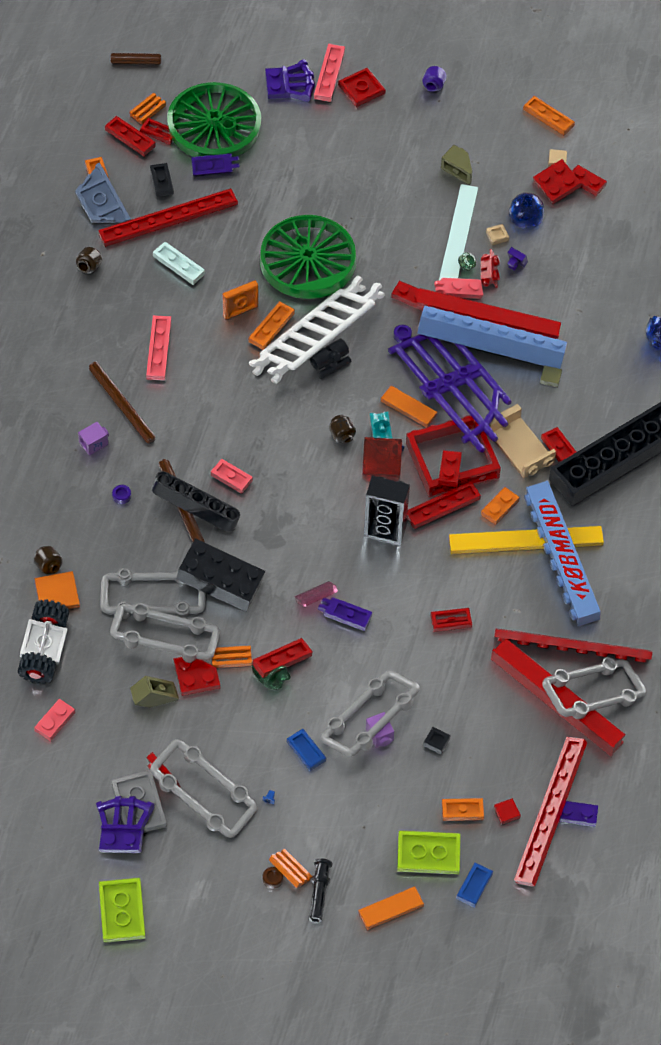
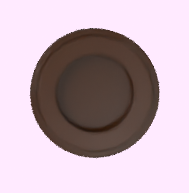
M276 867L267 868L263 872L264 885L271 889L278 888L283 883V874Z

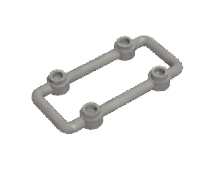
M122 568L117 573H107L102 577L100 607L105 614H115L118 606L129 604L122 601L116 607L108 606L109 581H118L121 585H129L132 581L176 580L180 585L186 584L176 579L178 570L176 573H132L129 569ZM198 590V606H190L187 602L180 601L175 606L148 607L150 610L187 618L190 614H199L205 610L206 593ZM124 612L122 619L129 618L132 613Z
M137 603L134 606L129 604L118 606L110 628V635L114 639L124 641L127 648L134 649L138 645L180 654L185 662L191 663L196 659L210 660L213 658L220 630L217 626L206 623V620L202 617H194L191 620L150 610L146 604ZM124 612L132 613L137 621H143L149 617L190 627L195 635H200L204 631L212 632L207 652L198 651V648L191 644L180 647L140 637L138 632L133 630L126 633L118 632Z
M610 657L604 658L601 664L570 672L557 669L553 676L546 677L542 682L544 690L558 713L564 717L573 716L575 719L584 718L589 711L616 704H621L625 707L631 706L636 699L642 698L646 694L645 687L630 663L624 659L614 660ZM623 667L637 691L624 689L619 696L588 704L583 701H576L572 708L566 709L551 684H554L556 687H563L570 679L599 672L604 675H611L616 668Z
M387 671L381 677L371 679L368 682V689L341 716L333 717L328 721V728L322 733L321 741L346 756H354L361 749L369 750L373 744L372 738L401 709L407 711L412 708V699L419 692V685L394 671ZM389 679H393L410 688L408 692L397 695L396 704L368 732H361L356 736V743L351 748L329 738L333 734H342L345 729L344 723L372 695H382L385 689L384 684Z
M173 740L151 765V774L159 780L160 788L165 792L172 791L207 821L206 825L211 831H220L229 838L235 837L257 811V804L248 796V789L243 785L232 783L202 758L201 750L197 746H188L181 740ZM176 748L184 752V759L188 763H197L231 792L233 801L237 803L243 802L249 807L231 830L224 825V818L220 814H211L177 786L175 776L172 774L164 775L159 770Z

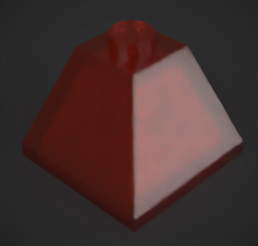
M364 437L362 475L400 477L402 439Z

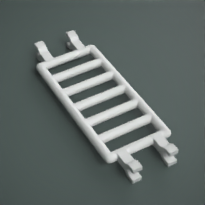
M356 276L352 284L345 290H337L262 350L259 359L251 360L249 365L256 367L252 371L253 374L259 376L266 365L270 362L276 363L278 366L269 368L267 372L274 375L271 381L277 384L281 380L282 375L288 370H296L374 307V301L385 296L383 292L379 291L382 285L376 282L371 287V291L365 296L357 295V292H363L366 290V287L360 284L363 281L362 277ZM342 296L361 303L363 306L357 310L338 303L336 300ZM331 307L351 316L343 320L323 311ZM317 317L338 326L334 330H329L310 321ZM304 327L325 337L317 341L297 332ZM292 338L312 347L305 352L284 342ZM278 348L299 358L294 362H290L271 354V352Z

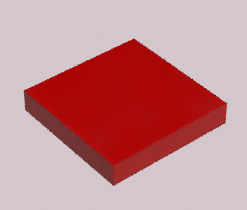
M368 68L338 81L339 87L356 107L386 94V89Z

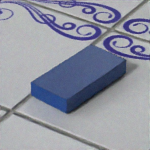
M304 729L287 738V743L309 771L326 761L325 755Z
M474 863L456 899L475 908L493 875V871Z

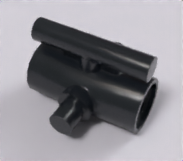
M342 338L327 345L326 348H322L309 359L315 370L318 371L325 367V369L317 373L320 379L352 362L349 356L340 359L349 354V348Z

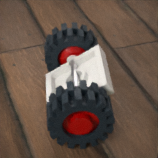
M44 599V601L39 600V602H36L32 619L28 621L19 655L21 659L17 670L18 674H20L19 676L24 677L26 681L29 679L32 683L35 681L37 684H40V682L46 684V682L49 683L53 679L65 641L66 625L70 612L64 604L60 605V602L55 603L54 600L49 602L48 599Z

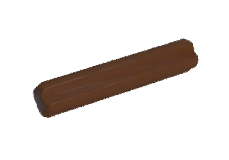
M111 53L110 57L111 63L161 64V54Z

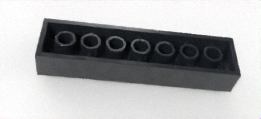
M661 402L551 467L549 481L571 506L661 453Z

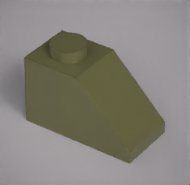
M453 145L442 156L441 169L470 185L472 182V167L469 154L463 148Z
M144 676L130 688L135 705L151 708L179 699L174 682Z

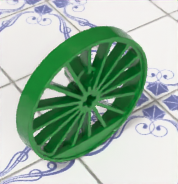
M208 82L194 85L182 91L169 107L167 122L173 142L187 155L196 157L231 153L232 157L244 154L256 142L260 132L261 112L256 101L244 90L226 83ZM210 93H222L217 109H213ZM205 94L208 95L209 111L200 100ZM226 94L235 97L220 111ZM239 100L243 101L246 104L233 111H230V109ZM196 102L202 111L198 110L192 105ZM248 110H251L254 114L246 116H237ZM179 119H184V120H189V121H190V122H180V123H177V121H178ZM252 121L256 122L254 127L237 124ZM193 128V129L188 130V131H186V132H184V133H182V134H179V133L177 132V130H176V129ZM236 130L249 132L250 134L245 137ZM213 131L215 132L218 149L208 148ZM200 132V134L191 143L185 140L186 138ZM209 132L204 148L196 146ZM218 132L230 147L221 148ZM233 136L241 142L234 144L229 137Z
M299 215L279 222L264 237L260 251V268L266 280L278 291L302 299L321 298L342 289L352 278L357 263L355 244L347 230L337 222L317 215ZM308 227V237L301 236L298 228ZM311 228L321 229L310 247ZM294 230L297 237L292 239L285 232ZM325 230L332 233L331 236L317 245ZM281 236L292 246L276 241L275 239ZM337 238L343 241L342 243L326 247ZM271 245V246H274V247H276V248L285 250V251H287V252L267 251V250H268L269 246ZM348 248L350 254H337L331 252ZM265 258L287 259L267 264ZM330 260H349L350 264L346 267ZM290 265L276 276L271 272L273 269ZM325 266L331 267L341 272L333 274ZM299 267L290 284L281 281L282 278ZM317 268H319L328 277L321 278ZM306 269V283L294 285L302 270ZM309 269L313 270L317 280L308 282Z

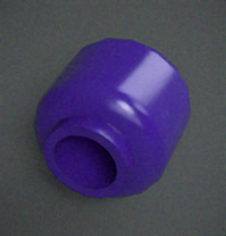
M431 66L426 70L422 83L428 91H440L445 84L447 74L441 67Z

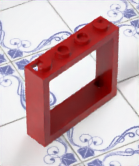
M470 415L461 418L469 429H475L479 426ZM449 420L439 425H431L406 434L407 448L428 498L444 494L471 481L474 485L500 478L501 467L484 431L477 437L485 448L484 453L489 465L459 472L457 487L438 485L439 478L432 480L417 445L462 432L454 421Z

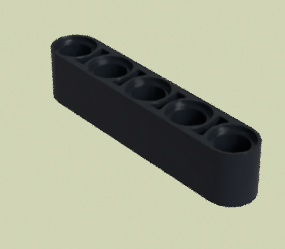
M161 471L156 474L152 486V491L155 495L224 531L231 532L235 530L240 518L238 509L168 472Z

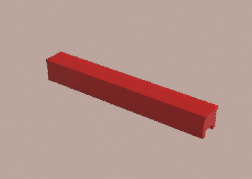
M508 639L502 641L492 650L491 660L559 714L542 685L546 677L552 676L549 672ZM551 684L566 709L572 708L576 701L585 702L566 686L556 687L554 684ZM596 710L589 711L581 719L560 715L610 757L624 743L622 739L626 734Z

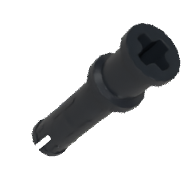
M323 858L315 859V874L312 876L314 889L309 921L315 923L322 922L326 888L330 884L329 872L333 865L332 861Z

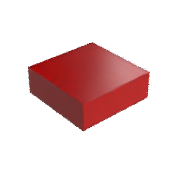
M513 798L494 804V810L501 825L520 819L521 814Z

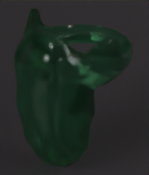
M251 665L255 677L270 690L282 688L283 682L291 678L287 667L284 665L275 668L265 678H262L255 667Z

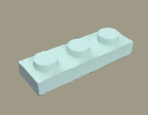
M166 242L153 252L154 258L192 285L205 275V269Z

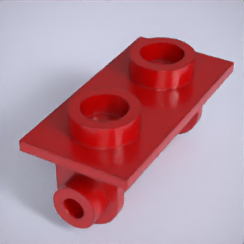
M490 249V254H483L481 257V284L484 287L494 284L495 288H498V280H500L498 266L500 261L492 249Z

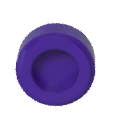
M407 325L396 326L393 335L394 339L399 343L412 337L411 328Z
M118 485L112 490V498L118 504H126L131 499V490L126 485Z

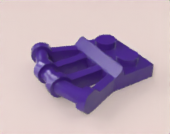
M305 59L289 67L282 65V68H265L268 99L293 98L305 102L311 100V92L315 88V82L313 81L314 72L309 69ZM301 70L304 72V73L293 74V73L298 72V71H301ZM295 81H306L301 83H289Z
M116 796L114 799L103 803L102 801L96 802L102 822L99 844L100 852L141 853L144 827L154 810V803H146L137 799L136 796H130L129 798ZM122 806H129L127 825H120ZM115 807L113 824H109L105 810ZM137 807L144 810L137 825H134Z

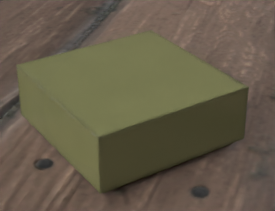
M544 365L540 384L558 388L562 369Z

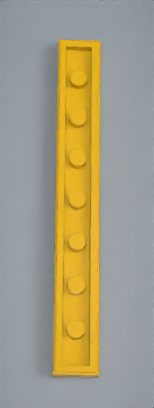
M601 526L567 528L575 547L603 546L604 544ZM537 529L449 534L451 554L544 549L543 544L545 543L544 538L540 539Z

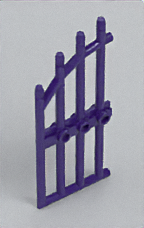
M419 334L388 348L389 354L397 353L423 384L419 386V389L425 398H428V400L435 398L464 433V436L461 437L464 444L470 441L479 452L483 453L485 448L476 436L484 431L492 441L496 442L498 440L496 433L493 432L489 425L495 417L500 425L503 427L508 426L507 420L498 411L500 398L507 405H510L512 401L466 346L454 343L471 363L462 367L437 338ZM429 339L455 371L445 374L419 342ZM413 346L439 378L429 381L403 349ZM482 376L493 389L492 402L473 381L474 379ZM464 384L468 385L489 410L485 419L481 417L457 387ZM451 391L479 426L471 431L441 394Z

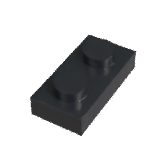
M168 164L150 165L156 197L174 194Z

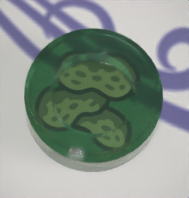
M464 252L459 256L458 263L462 269L470 271L476 266V259L470 252Z

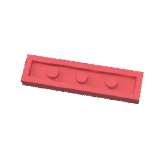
M328 44L314 99L331 102L345 53V46Z
M153 315L146 373L147 380H165L171 316Z

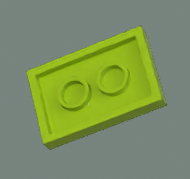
M399 831L397 872L459 875L460 833Z
M140 878L100 881L99 893L103 942L146 939Z

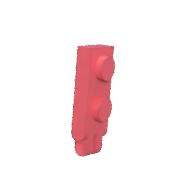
M442 278L440 281L434 282L435 291L438 293L459 298L481 299L483 297L482 284L479 279Z

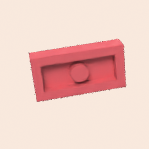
M223 459L211 471L212 477L241 494L253 481L252 476Z
M58 699L34 727L35 731L51 741L75 714V709L61 699Z

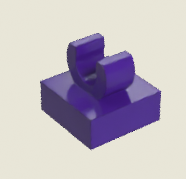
M513 247L507 252L510 259L507 264L510 269L515 271L518 265L525 267L528 263L527 256Z

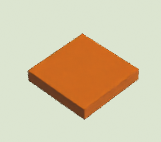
M256 280L223 293V316L225 319H230L258 307V283Z
M73 571L34 578L39 600L44 601V599H48L49 602L54 600L55 603L60 602V605L64 604L68 609L80 607Z

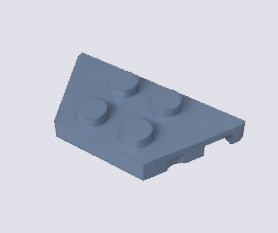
M97 163L95 169L91 174H88L83 184H80L75 190V194L91 223H123L131 220L100 163Z

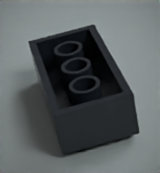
M381 476L371 477L366 493L364 536L401 545L407 526L410 484L389 480Z
M195 538L179 567L176 579L247 612L262 583L265 570Z

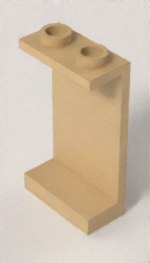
M516 404L501 412L507 420L508 426L503 427L500 425L495 417L489 426L498 437L495 443L522 477L525 478L536 474L544 467L551 466L555 462L556 450L552 449L548 452L521 418L522 408Z

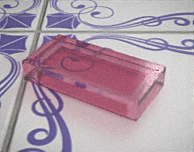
M328 581L295 596V600L301 606L306 607L336 593L338 590L335 584Z

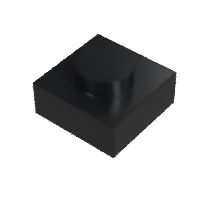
M432 727L423 746L442 754L451 735Z

